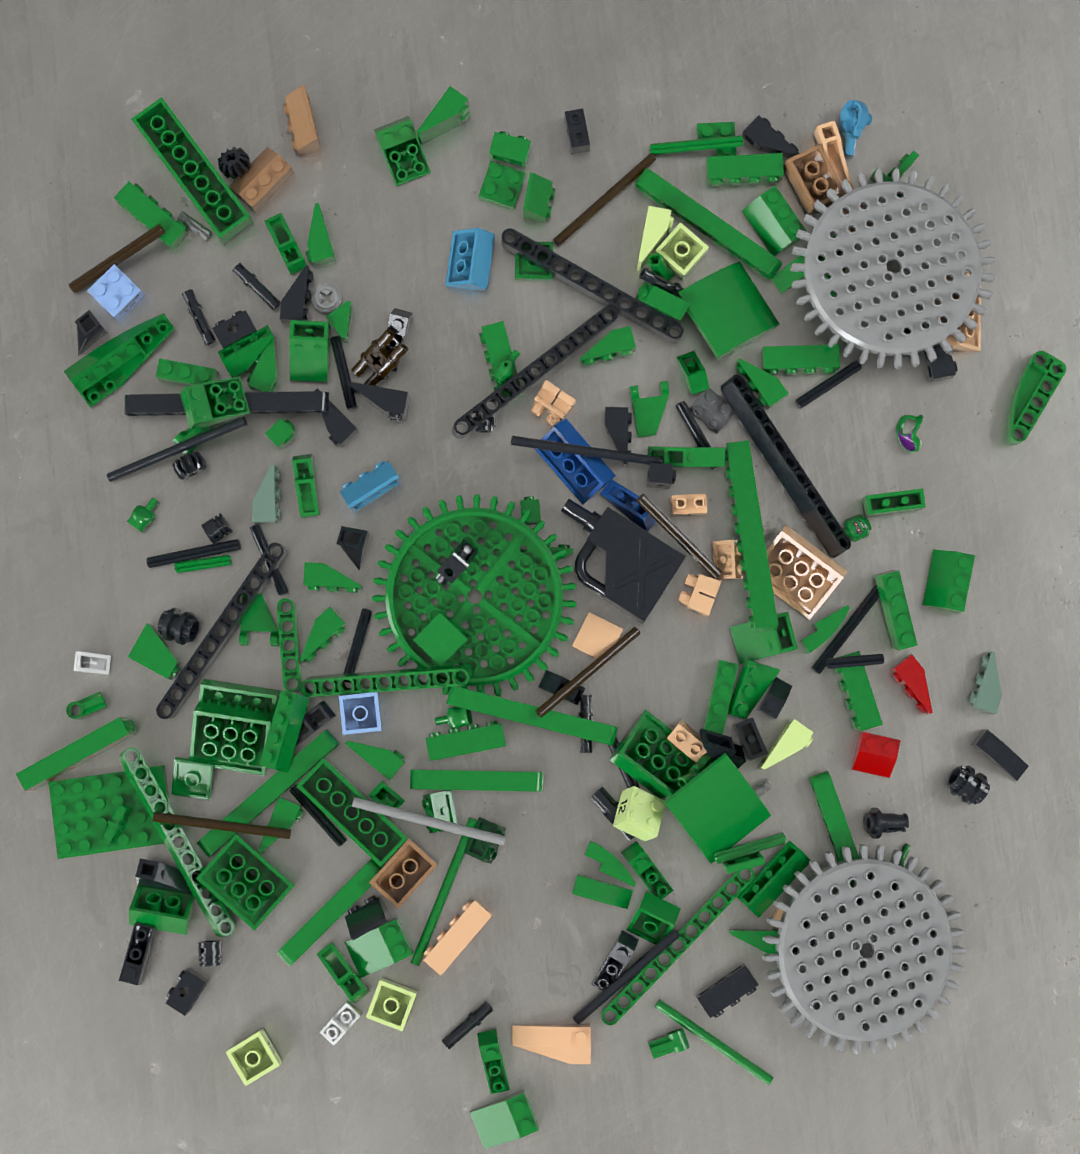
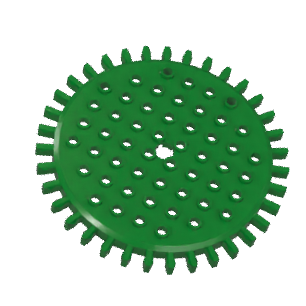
M479 494L474 495L473 508H464V500L461 495L456 496L457 510L448 511L447 503L442 499L439 500L442 514L433 517L431 510L425 506L422 510L428 520L420 526L415 518L409 517L407 520L415 531L410 536H407L402 530L397 529L395 531L396 536L404 541L400 549L390 544L385 545L384 548L388 552L393 553L395 558L392 564L385 560H379L377 563L381 568L388 569L389 573L387 579L381 577L373 578V583L386 586V594L372 596V601L386 602L387 611L374 614V619L388 618L390 627L382 629L379 632V636H386L390 633L394 634L397 642L390 644L386 650L389 653L395 651L398 647L403 649L406 655L397 663L399 667L405 665L410 659L417 664L416 668L440 667L413 639L441 612L468 638L442 666H454V664L468 666L472 671V677L461 688L467 689L468 685L477 686V692L485 694L483 686L493 684L494 693L499 697L502 693L499 682L508 679L511 688L516 691L518 690V683L514 676L522 672L531 683L534 681V677L528 668L533 663H536L544 671L548 669L547 664L540 659V656L545 651L554 657L559 656L560 653L557 649L549 645L553 637L567 642L568 637L558 632L557 628L560 622L573 625L574 620L572 618L564 617L561 614L564 606L576 607L577 602L563 600V591L573 590L577 587L575 583L562 584L561 575L570 573L573 567L567 565L563 568H558L556 559L563 557L567 551L566 549H560L552 554L548 545L554 542L558 536L552 534L546 540H542L538 532L544 528L545 522L543 520L538 522L533 529L525 524L526 520L530 517V510L524 511L521 519H517L511 516L515 508V502L511 501L507 505L505 513L496 511L498 497L496 496L492 497L489 509L480 508L481 498ZM491 522H495L497 524V527L495 529L490 528ZM468 525L470 528L467 533L463 531V526ZM437 529H441L443 531V534L441 536L436 535ZM507 533L512 535V539L510 541H507L505 539V535ZM479 537H483L485 539L484 544L478 543ZM464 539L478 553L470 565L453 583L447 582L450 588L445 590L443 585L436 579L439 574L437 570L442 565L439 558L445 556L447 559L455 548L451 546L452 541H457L459 545ZM426 544L431 546L430 551H425L424 546ZM522 545H525L527 547V551L525 553L520 551V547ZM494 549L500 550L499 556L493 554ZM537 557L542 558L543 562L541 564H536L535 559ZM414 559L419 561V566L415 567L413 565ZM513 560L516 563L514 568L509 567V561ZM483 564L488 565L489 569L487 571L482 570ZM429 571L434 572L435 576L433 578L428 577ZM526 572L531 574V578L528 580L524 578V573ZM403 574L407 575L408 580L406 582H403L401 580V576ZM498 576H503L504 581L502 583L497 582ZM472 579L477 581V585L474 587L470 585V580ZM540 584H544L546 586L545 591L539 590ZM418 586L423 588V592L420 594L416 592ZM515 587L519 589L517 595L512 593V589ZM472 589L479 590L483 595L481 602L477 604L471 603L468 600L469 591ZM486 591H490L492 593L491 598H486ZM461 594L465 596V601L463 602L458 600V596ZM433 598L438 599L437 605L431 603ZM529 599L534 600L533 606H528L527 601ZM407 601L411 603V608L409 609L404 606ZM501 603L507 604L506 610L500 608ZM475 606L480 607V613H475L473 608ZM447 610L453 611L452 617L447 616ZM544 611H548L550 613V616L548 618H544L542 616V613ZM421 613L426 614V620L420 619ZM518 614L523 617V620L520 622L515 619ZM490 618H494L496 620V623L494 625L489 624L488 621ZM464 621L469 624V627L466 629L462 627V622ZM536 626L538 632L532 633L531 627ZM410 628L415 630V634L412 636L408 634ZM505 630L511 631V635L509 637H506L504 635ZM482 633L484 639L478 640L477 634ZM522 641L526 643V647L523 649L519 647V643ZM493 645L499 646L498 652L492 650ZM470 648L472 655H466L465 650ZM508 657H513L514 663H508ZM482 660L487 661L488 665L486 667L481 666L480 662ZM463 671L458 672L460 679H466L467 676ZM439 673V678L446 681L447 675ZM450 687L442 688L443 695L449 693Z

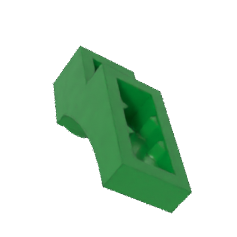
M312 454L293 456L292 464L300 517L319 515Z

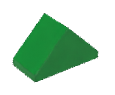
M346 301L326 316L327 321L344 342H348L353 306L351 301Z
M384 780L368 795L376 803L399 808L405 802Z

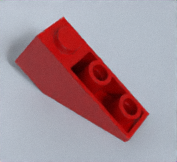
M912 654L908 655L891 669L893 671L892 676L898 683L901 682L904 685L905 693L910 698L913 697L916 700V706L921 713L931 714L933 711L925 670Z

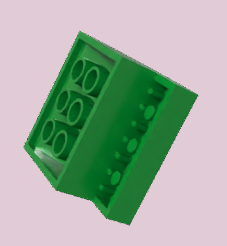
M740 261L702 278L678 292L677 295L679 298L690 303L686 311L717 360L728 353L734 354L780 325Z
M203 679L200 684L199 702L193 711L189 759L214 762V768L265 776L267 767L260 766L259 763L278 703L280 690Z
M726 753L664 801L680 826L710 864L714 862L713 854L715 852L733 847L771 816L765 805Z

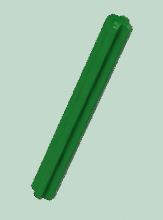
M738 135L650 144V153L655 155L743 146V137Z

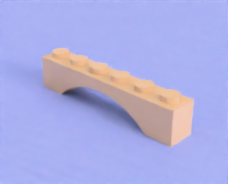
M835 120L816 126L813 134L817 145L821 144L840 182L842 183L843 180L847 179L854 190ZM842 210L843 214H849L848 210ZM870 221L866 222L867 226L871 227ZM853 227L848 228L850 232H855Z

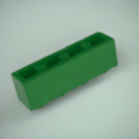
M783 153L707 157L705 162L707 184H711L714 187L722 186L725 183L736 186L744 182L756 185L763 181L775 184L782 181L784 176Z
M128 181L114 199L148 230L160 224L164 228L165 234L159 237V239L174 251L188 236L185 230L186 226L179 219L177 221L172 219V214L165 207L163 209L158 207V202L151 195L149 197L144 195V190L137 183L133 185Z
M504 321L482 326V332L479 333L481 344L485 343L487 348L484 351L486 362L491 363L492 369H489L491 380H495L491 374L512 353ZM515 362L512 364V376L506 379L503 384L518 374ZM519 379L516 380L517 385L521 387ZM495 380L497 387H493L494 391L501 387L503 384H500ZM508 391L501 392L504 398L511 397Z
M839 344L831 348L828 345L763 346L761 349L762 370L771 375H778V372H786V375H795L797 372L804 371L805 374H816V371H824V374L835 373L840 368Z
M890 570L875 574L892 648L903 650L917 646L900 571Z
M860 651L840 657L860 656L861 654ZM865 666L834 668L841 677L839 684L842 692H845L847 696L845 703L848 711L851 710L853 718H851L853 728H857V731L861 732L883 725Z
M723 660L717 661L703 729L719 734L724 733L738 664Z
M281 690L259 763L260 766L288 773L310 698Z
M497 721L486 722V726L480 728L478 724L467 726L465 731H460L459 728L448 730L449 734L441 735V732L430 733L429 738H425L430 761L506 747L502 723L498 724Z
M789 840L737 898L759 918L784 892L782 887L784 885L789 886L796 879L794 873L797 871L802 872L811 860Z

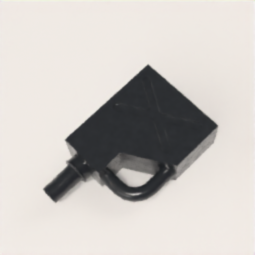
M568 499L561 512L584 526L583 530L590 533L575 560V573L578 580L602 596L605 601L643 624L686 556L609 507L606 508L601 516L596 511L592 513L571 499ZM595 549L605 555L604 584L593 578L586 570V563Z

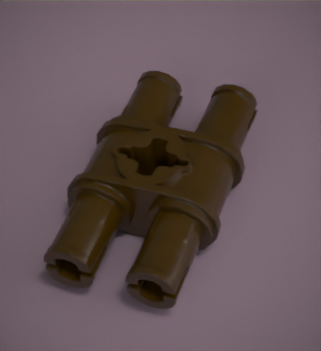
M386 329L378 339L371 342L369 348L361 353V359L351 369L359 377L369 366L372 368V375L364 382L366 385L377 386L381 380L387 379L390 372L399 366V360L409 350L402 342L391 353L386 349L387 345L396 337L395 333L390 329Z

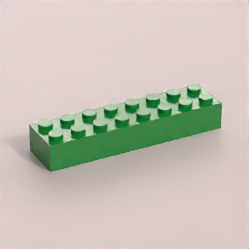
M162 97L131 118L137 129L223 244L253 223L251 216Z

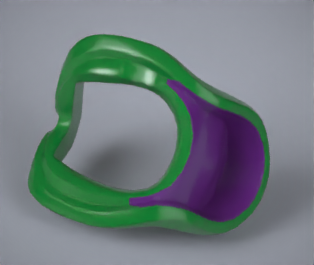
M904 415L897 423L896 434L898 441L910 453L918 452L922 447V442L916 436V433L923 422V415L917 417ZM906 420L916 421L913 430L908 434H904L903 427Z

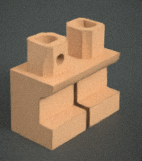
M545 380L539 393L534 398L531 413L540 417L542 412L546 410L550 414L545 422L553 427L560 420L563 421L575 405L576 400L565 392H560L559 388Z
M706 494L672 495L669 498L670 517L688 516V514L689 516L707 515Z
M688 574L684 584L693 587L692 593L681 591L678 601L687 605L686 608L708 617L721 581L701 574L698 576Z

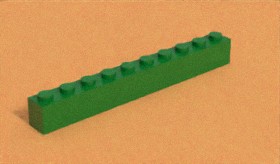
M749 440L726 443L728 468H725L726 478L731 481V486H728L729 497H733L734 500L731 510L732 515L736 516L737 523H734L735 534H739L740 541H737L738 553H742L743 560H740L741 572L745 571L746 576L743 579L744 590H748L749 596L746 597L747 609H751L752 615L749 616L750 628H754V633L778 630L779 625Z

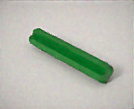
M230 555L176 562L174 563V569L176 573L228 566L231 565Z

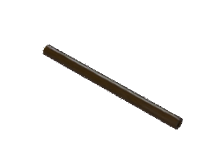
M651 153L559 233L553 239V242L558 247L634 181L645 168L652 165L656 158Z
M633 627L535 710L536 714L540 718L545 716L641 634L640 631Z
M154 812L152 820L153 822L290 839L291 829Z

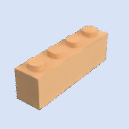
M476 899L473 902L469 900L462 908L463 914L460 917L456 915L449 923L451 928L447 932L443 930L436 938L439 942L434 947L430 945L423 953L426 956L423 961L440 976L493 915Z

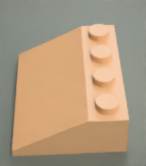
M787 525L784 526L767 548L773 593L810 620L842 581L847 570Z

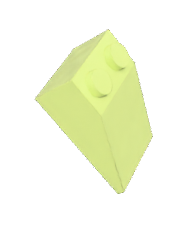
M652 206L648 207L637 271H641L648 261L647 257L655 253V250L665 240L666 234L671 233L674 217L670 216L671 210Z
M790 719L757 768L765 770L803 749V747H808L813 740L811 736L814 732L795 719Z

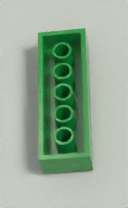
M322 758L296 786L380 867L409 838L386 815L352 807L354 797L368 801L371 800L326 758Z

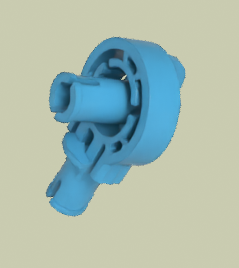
M849 100L841 110V135L845 137L844 155H855L856 140L861 137L865 126L870 125L872 122V115L868 113V108L862 101Z

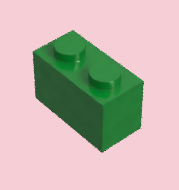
M505 131L494 132L489 159L526 168L531 150V141L524 136H510Z

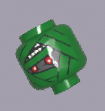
M857 514L846 519L842 529L852 542H857L868 537L872 527L866 516L863 517Z

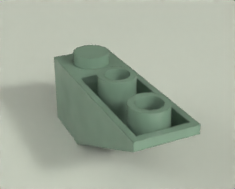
M271 464L252 502V522L254 524H278V519L281 518V509L277 507V500L281 498L280 488H277V481H280V469H277L274 464Z
M991 651L987 652V655L984 654L981 665L983 668L981 673L977 674L975 680L977 687L975 691H972L969 702H971L970 707L989 714H996L1002 698L995 652Z

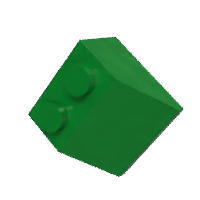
M532 172L529 175L523 207V219L546 223V219L551 217L552 207L549 206L550 199L554 200L555 188H552V181Z
M646 891L626 930L656 945L671 932L681 908Z

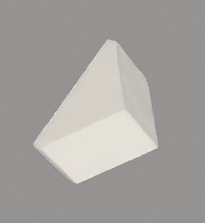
M76 651L73 671L109 675L111 656Z

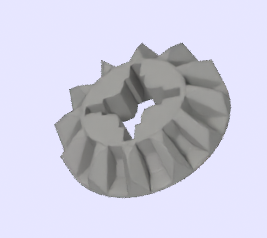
M322 283L313 290L311 300L316 310L322 313H332L342 302L340 290L334 284ZM321 293L325 294L326 296L331 294L330 299L332 304L328 301L322 302L324 299Z

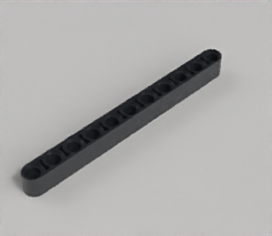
M512 228L502 232L501 244L508 251L519 255L522 259L538 266V268L552 274L554 277L601 304L614 306L619 314L670 343L680 341L684 329L678 322ZM513 236L515 240L509 243L505 241V238ZM528 245L531 247V250L524 252L521 247ZM544 254L548 259L540 261L537 257ZM556 264H562L564 266V269L558 271L554 268V266ZM578 273L581 278L573 280L570 275ZM593 282L597 285V288L591 290L587 287V284ZM605 292H611L613 294V298L607 299L604 297L603 294ZM627 301L630 307L622 308L620 302ZM642 310L646 313V317L640 318L636 312ZM660 320L663 326L656 327L653 321ZM676 329L679 332V336L674 337L670 335L669 331Z
M611 305L601 309L457 419L452 427L453 436L458 439L467 437L600 335L618 318L617 309ZM604 313L611 314L612 319H606ZM590 324H595L598 330H592ZM575 335H581L583 342L577 341ZM560 346H566L569 349V353L562 352ZM546 357L553 358L554 364L547 363ZM531 369H538L540 375L536 376L532 374ZM516 380H523L525 382V386H518ZM508 391L511 397L504 398L501 392ZM487 402H493L496 409H489ZM473 413L479 414L480 417H481V420H480V421H475V420H473L472 414H473ZM457 425L465 426L466 432H459Z
M738 374L733 375L721 385L722 394L826 552L833 558L838 557L851 547L848 536L745 380Z
M325 391L245 392L250 414L329 412V392ZM180 394L125 395L124 415L127 416L186 415Z
M271 543L266 548L158 704L156 713L159 718L172 719L177 715L285 559L287 549L284 545ZM275 547H280L281 554L275 557L273 555V549ZM268 562L270 564V570L264 573L262 571V565ZM257 578L259 580V585L257 588L253 589L251 587V581ZM243 594H246L248 596V601L246 604L242 605L240 602V597ZM232 610L237 612L235 620L229 618V613ZM220 626H224L226 628V633L224 636H220L218 634V629ZM212 641L215 645V649L212 652H209L207 649V645L209 642ZM201 657L204 661V665L201 668H198L196 665V661L198 658ZM189 673L193 677L190 684L185 681V677ZM177 689H179L182 693V696L179 700H177L174 697V693ZM166 705H168L171 709V712L168 716H166L163 712V708Z

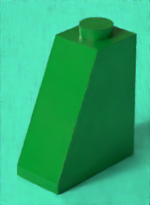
M146 623L128 658L172 680L173 677L176 678L179 674L181 663L155 627Z

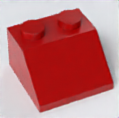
M859 732L851 770L890 778L897 761L901 740Z

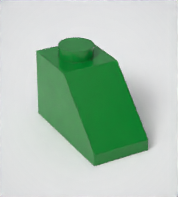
M695 351L677 356L681 372L691 394L709 389L706 370Z

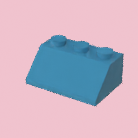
M481 228L453 231L446 287L473 291L487 289L494 246V233Z
M381 461L374 466L375 469L370 473L366 471L358 476L359 480L354 483L350 481L342 486L343 490L340 493L353 513L402 483L389 461Z

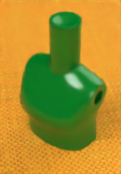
M514 349L510 356L499 364L491 376L497 382L503 384L506 379L512 376V364L519 357L520 353Z
M152 497L146 506L137 505L127 522L143 533L145 528L154 521L155 516L152 510L159 501Z
M460 707L448 708L446 716L435 718V724L448 723L451 729L471 725V711Z

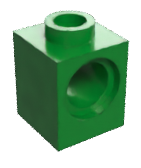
M280 418L264 434L281 450L296 435L293 430L296 427L288 419L284 421Z
M535 496L524 497V500H520L521 517L527 509L531 511L530 517L526 520L525 524L534 525L540 522L539 499H535Z

